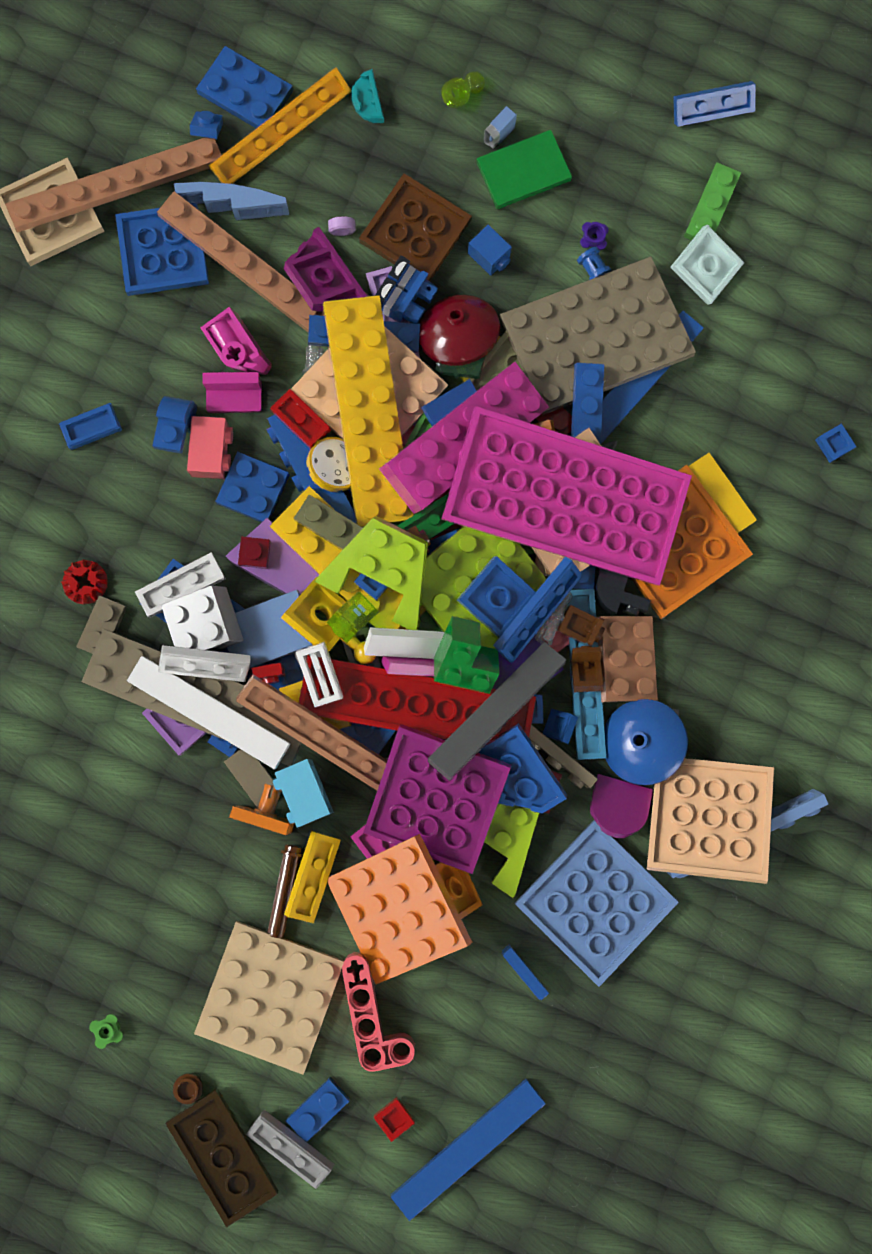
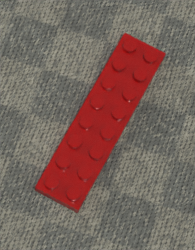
M307 655V663L319 698H324L311 657ZM318 657L330 694L334 695L323 659ZM331 659L344 697L340 700L314 707L303 676L299 704L319 717L398 731L399 726L402 724L447 740L497 689H492L490 694L435 682L434 678L388 674L382 668ZM533 696L492 739L518 723L529 738L536 696Z

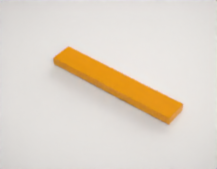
M337 67L212 162L209 167L219 181L225 184H233L348 95L352 90Z

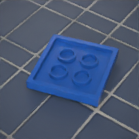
M190 203L196 209H198L197 203ZM160 208L115 214L125 290L128 296L209 284L205 252L161 219L157 214Z

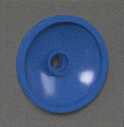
M650 699L628 702L619 707L610 716L604 728L605 759L610 768L620 778L630 783L653 785L663 782L676 773L685 759L688 747L686 728L678 714L661 702ZM642 735L644 737V743L643 745L638 746L636 744V738Z

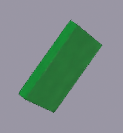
M552 130L478 157L476 161L497 210L570 182L572 179Z

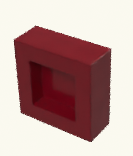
M241 536L238 565L268 569L270 539Z

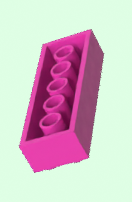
M516 362L501 371L379 468L413 514L423 510L451 487L474 407L478 406L527 423L532 422L549 408Z

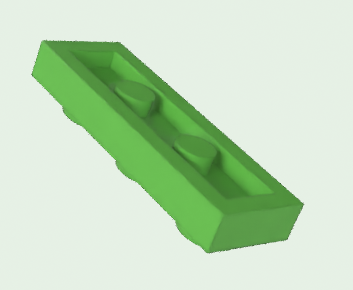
M716 162L686 230L685 238L693 240L705 225H709L716 232L741 172Z

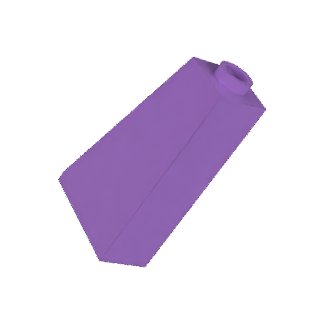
M268 518L247 536L270 539L268 569L239 566L240 543L226 555L233 565L283 594L299 590L301 595L315 577L319 576L310 565L270 528L272 522Z

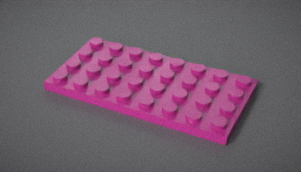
M476 406L472 413L442 520L647 583L660 585L692 475Z

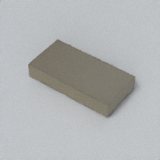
M240 749L225 760L224 763L258 808L264 784L272 785L274 788V779L260 760Z

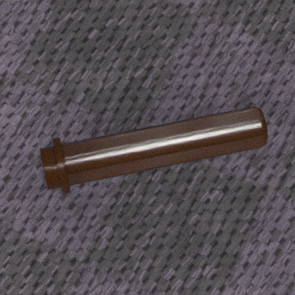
M286 844L284 850H281L283 858L267 932L273 938H283L288 917L284 913L297 876L300 857L304 855L301 853L302 847Z

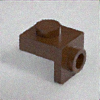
M569 605L557 631L586 646H590L594 642L598 643L605 630L602 627L604 619L594 617Z
M581 646L572 649L571 672L574 692L603 691L604 685L600 661L602 655L601 647Z

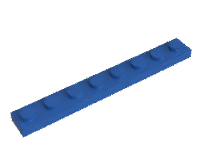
M574 364L571 437H575L587 428H590L600 445L604 364ZM589 565L581 571L582 577L575 584L574 589H594L595 566Z

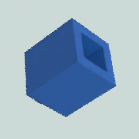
M489 225L469 242L468 255L490 276L497 270L499 272L502 271L511 260V246Z

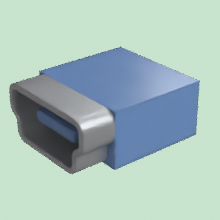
M507 106L484 131V143L491 148H494L497 144L499 145L515 129L517 115Z

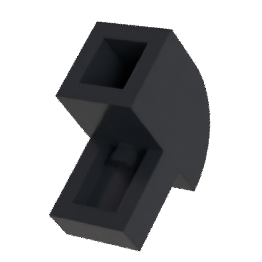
M599 568L594 583V594L598 606L605 613L614 616L618 608L621 607L623 608V613L638 616L639 613L644 614L648 611L651 600L624 592L628 576Z

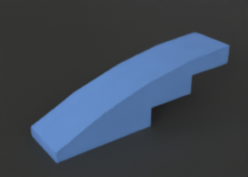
M211 182L174 183L175 192L189 203H204L208 213L232 210L235 220L289 215L285 197L260 189Z

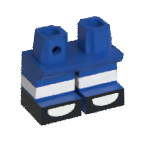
M400 255L375 296L380 295L382 314L397 322H402L405 319L411 323L418 324L425 309L414 303V301L419 297L430 304L438 288L427 280L429 273L418 271L409 265L410 261Z

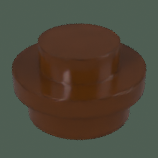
M192 1073L181 1075L173 1085L174 1097L182 1104L196 1102L203 1092L202 1081Z

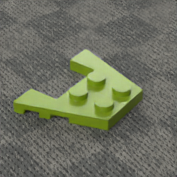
M375 516L316 578L315 582L339 593L352 568L403 594V598L392 621L409 630H418L420 626L419 615L420 607L422 606V585L425 577L428 542Z
M498 804L484 842L508 858L492 880V884L513 898L517 891L539 813L516 805L511 807Z

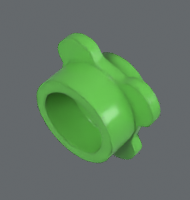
M114 1014L107 1015L101 1021L94 1020L89 1026L90 1031L94 1033L96 1038L95 1046L99 1049L105 1048L111 1042L118 1043L123 1038L118 1018ZM104 1029H108L109 1033L105 1034Z

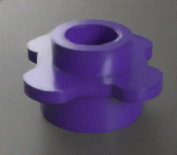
M599 222L584 223L582 226L584 233L583 238L580 240V245L583 248L598 247L599 250H604L607 246L605 237L609 231L607 225Z

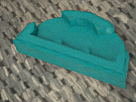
M373 69L363 72L352 87V104L356 113L364 120L372 123H384Z

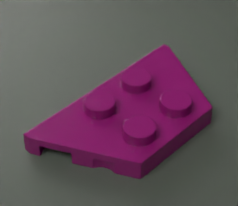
M320 227L315 228L308 241H304L298 247V251L292 254L285 262V272L312 311H324L323 302L367 297Z

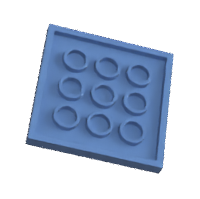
M595 820L515 902L598 987L603 984L679 903L618 842L602 832Z

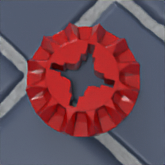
M83 559L82 561L72 562L71 566L64 571L63 581L61 582L64 594L78 604H91L97 601L99 596H103L107 588V575L104 569L96 562ZM88 574V580L94 587L83 586L80 589V583L75 577L80 576L84 578Z

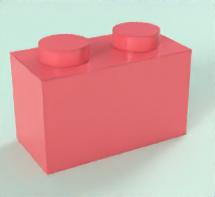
M192 416L187 471L191 477L225 479V472L229 471L231 467V456L227 454L228 444H232L233 428L229 427L225 418Z

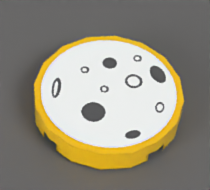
M326 437L317 441L310 449L306 460L311 479L320 488L330 492L351 489L344 440L339 437Z

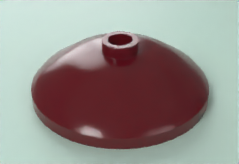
M454 295L439 300L426 310L419 322V343L422 350L429 358L444 365H466L483 358L495 346L500 334L499 318L494 308L485 300L471 295Z

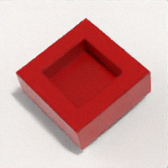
M282 663L252 668L253 674L268 684L278 683L279 677H285L284 665Z
M398 1097L374 1114L375 1121L391 1142L415 1124L414 1118Z

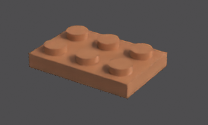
M601 616L604 619L602 627L605 628L598 642V647H601L602 651L600 661L604 685L603 691H601V702H631L639 699L657 701L652 616Z

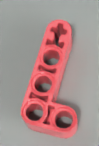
M361 952L349 954L343 963L342 973L361 1066L367 1071L375 1072L410 1063L415 1053L413 1038L406 1033L383 1035L368 960ZM353 960H357V963L359 965L363 964L364 967L359 972L360 981L352 985L351 982L356 980V973L354 969H349V967L352 965ZM358 989H364L369 993L370 999L365 1003H359L354 998V992ZM363 1019H370L374 1022L375 1029L371 1032H364L360 1028L359 1022ZM399 1042L406 1043L410 1048V1051L404 1056L396 1054L393 1049ZM368 1049H377L381 1054V1058L375 1062L369 1061L365 1056V1052Z

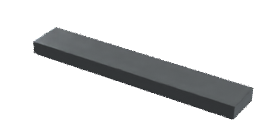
M544 642L428 758V763L446 779L451 781L562 668L566 659Z

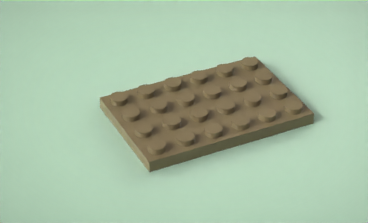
M652 257L500 314V321L505 332L507 330L509 341L514 352L517 354L516 357L521 368H523V373L549 406L542 415L573 404L574 364L576 363L604 364V392L691 358L696 353Z

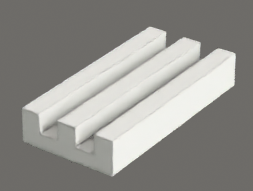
M325 642L296 651L314 707L342 699L344 696ZM317 651H320L334 695L330 694L316 653ZM310 654L324 698L321 699L319 698L305 657Z

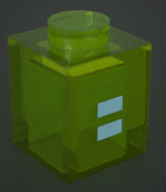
M359 591L342 605L327 623L337 636L348 643L374 619L379 611Z

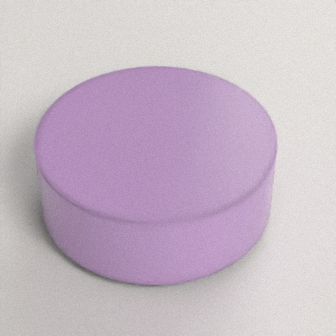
M335 217L328 221L329 233L335 236L353 234L356 231L355 219L351 217Z

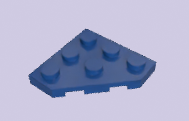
M519 723L489 741L478 752L512 765L498 804L511 807L516 805L529 808L533 812L544 813L567 799L566 792Z

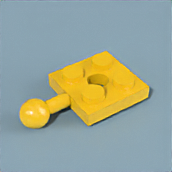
M315 577L282 615L281 619L314 646L325 642L329 652L340 639L354 650V657L359 663L369 664L373 662L376 656L365 655L364 645L366 641L360 642L347 630L358 617L353 611L354 608L334 591L316 583L317 577ZM315 611H322L326 615L327 621L318 619Z

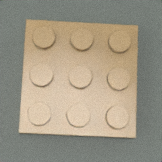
M68 158L0 189V207L30 266L104 232L93 208L18 233L15 230L5 203L78 180Z

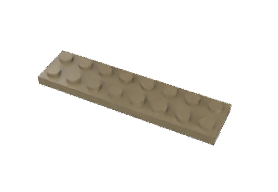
M103 629L81 682L221 738L127 681L141 656L159 665L161 651ZM176 675L291 743L280 763L287 766L294 764L302 743L236 702L237 696L245 685L231 680Z

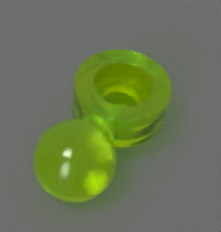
M477 71L468 73L464 80L458 77L452 78L442 87L443 101L451 108H458L466 104L470 93L478 94L484 89L485 79Z

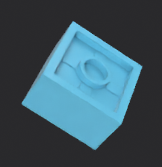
M306 759L275 772L277 779L273 780V784L276 790L281 789L290 810L286 814L290 824L295 822L298 828L334 813L312 760Z

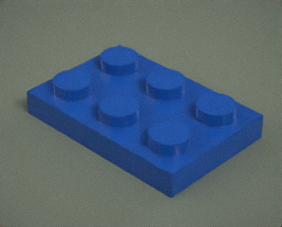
M224 46L196 90L200 96L257 128L283 108L293 93V86Z

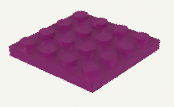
M401 724L398 728L363 833L394 845L420 834L432 859L473 874L512 765L477 753L449 781L428 763V758L446 740Z

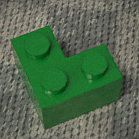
M452 616L434 656V681L490 694L499 676L498 651L481 646L480 622Z

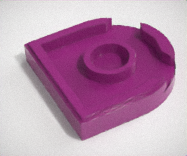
M598 774L596 777L598 780L594 784L590 803L591 816L600 827V830L609 836L626 838L635 834L647 821L653 789Z

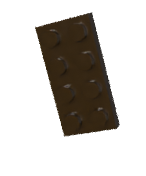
M218 1088L166 1121V1126L226 1228L278 1194L279 1190Z

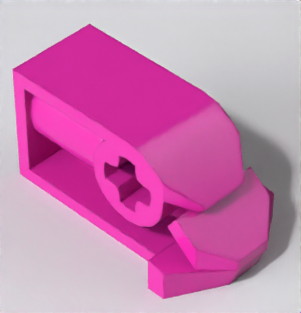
M230 307L200 327L222 362L236 372H259L261 375H266L272 368L271 362L266 358L238 313ZM239 352L238 356L240 359L236 361V354Z

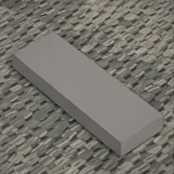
M263 1110L246 1133L249 1138L315 1189L318 1188L334 1166L333 1162L265 1110Z

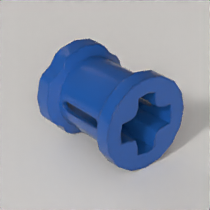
M598 247L588 249L577 259L578 264L583 265L590 276L589 280L612 271L610 266H606L601 259Z

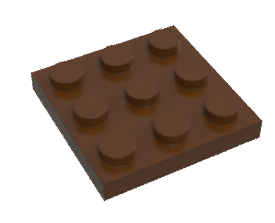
M403 174L359 237V243L394 265L400 255L410 261L409 265L420 272L425 271L429 273L427 280L431 281L472 221V216L408 175Z

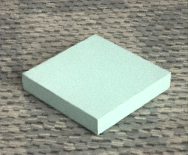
M705 225L672 264L671 269L708 305L713 303L744 262L709 225Z

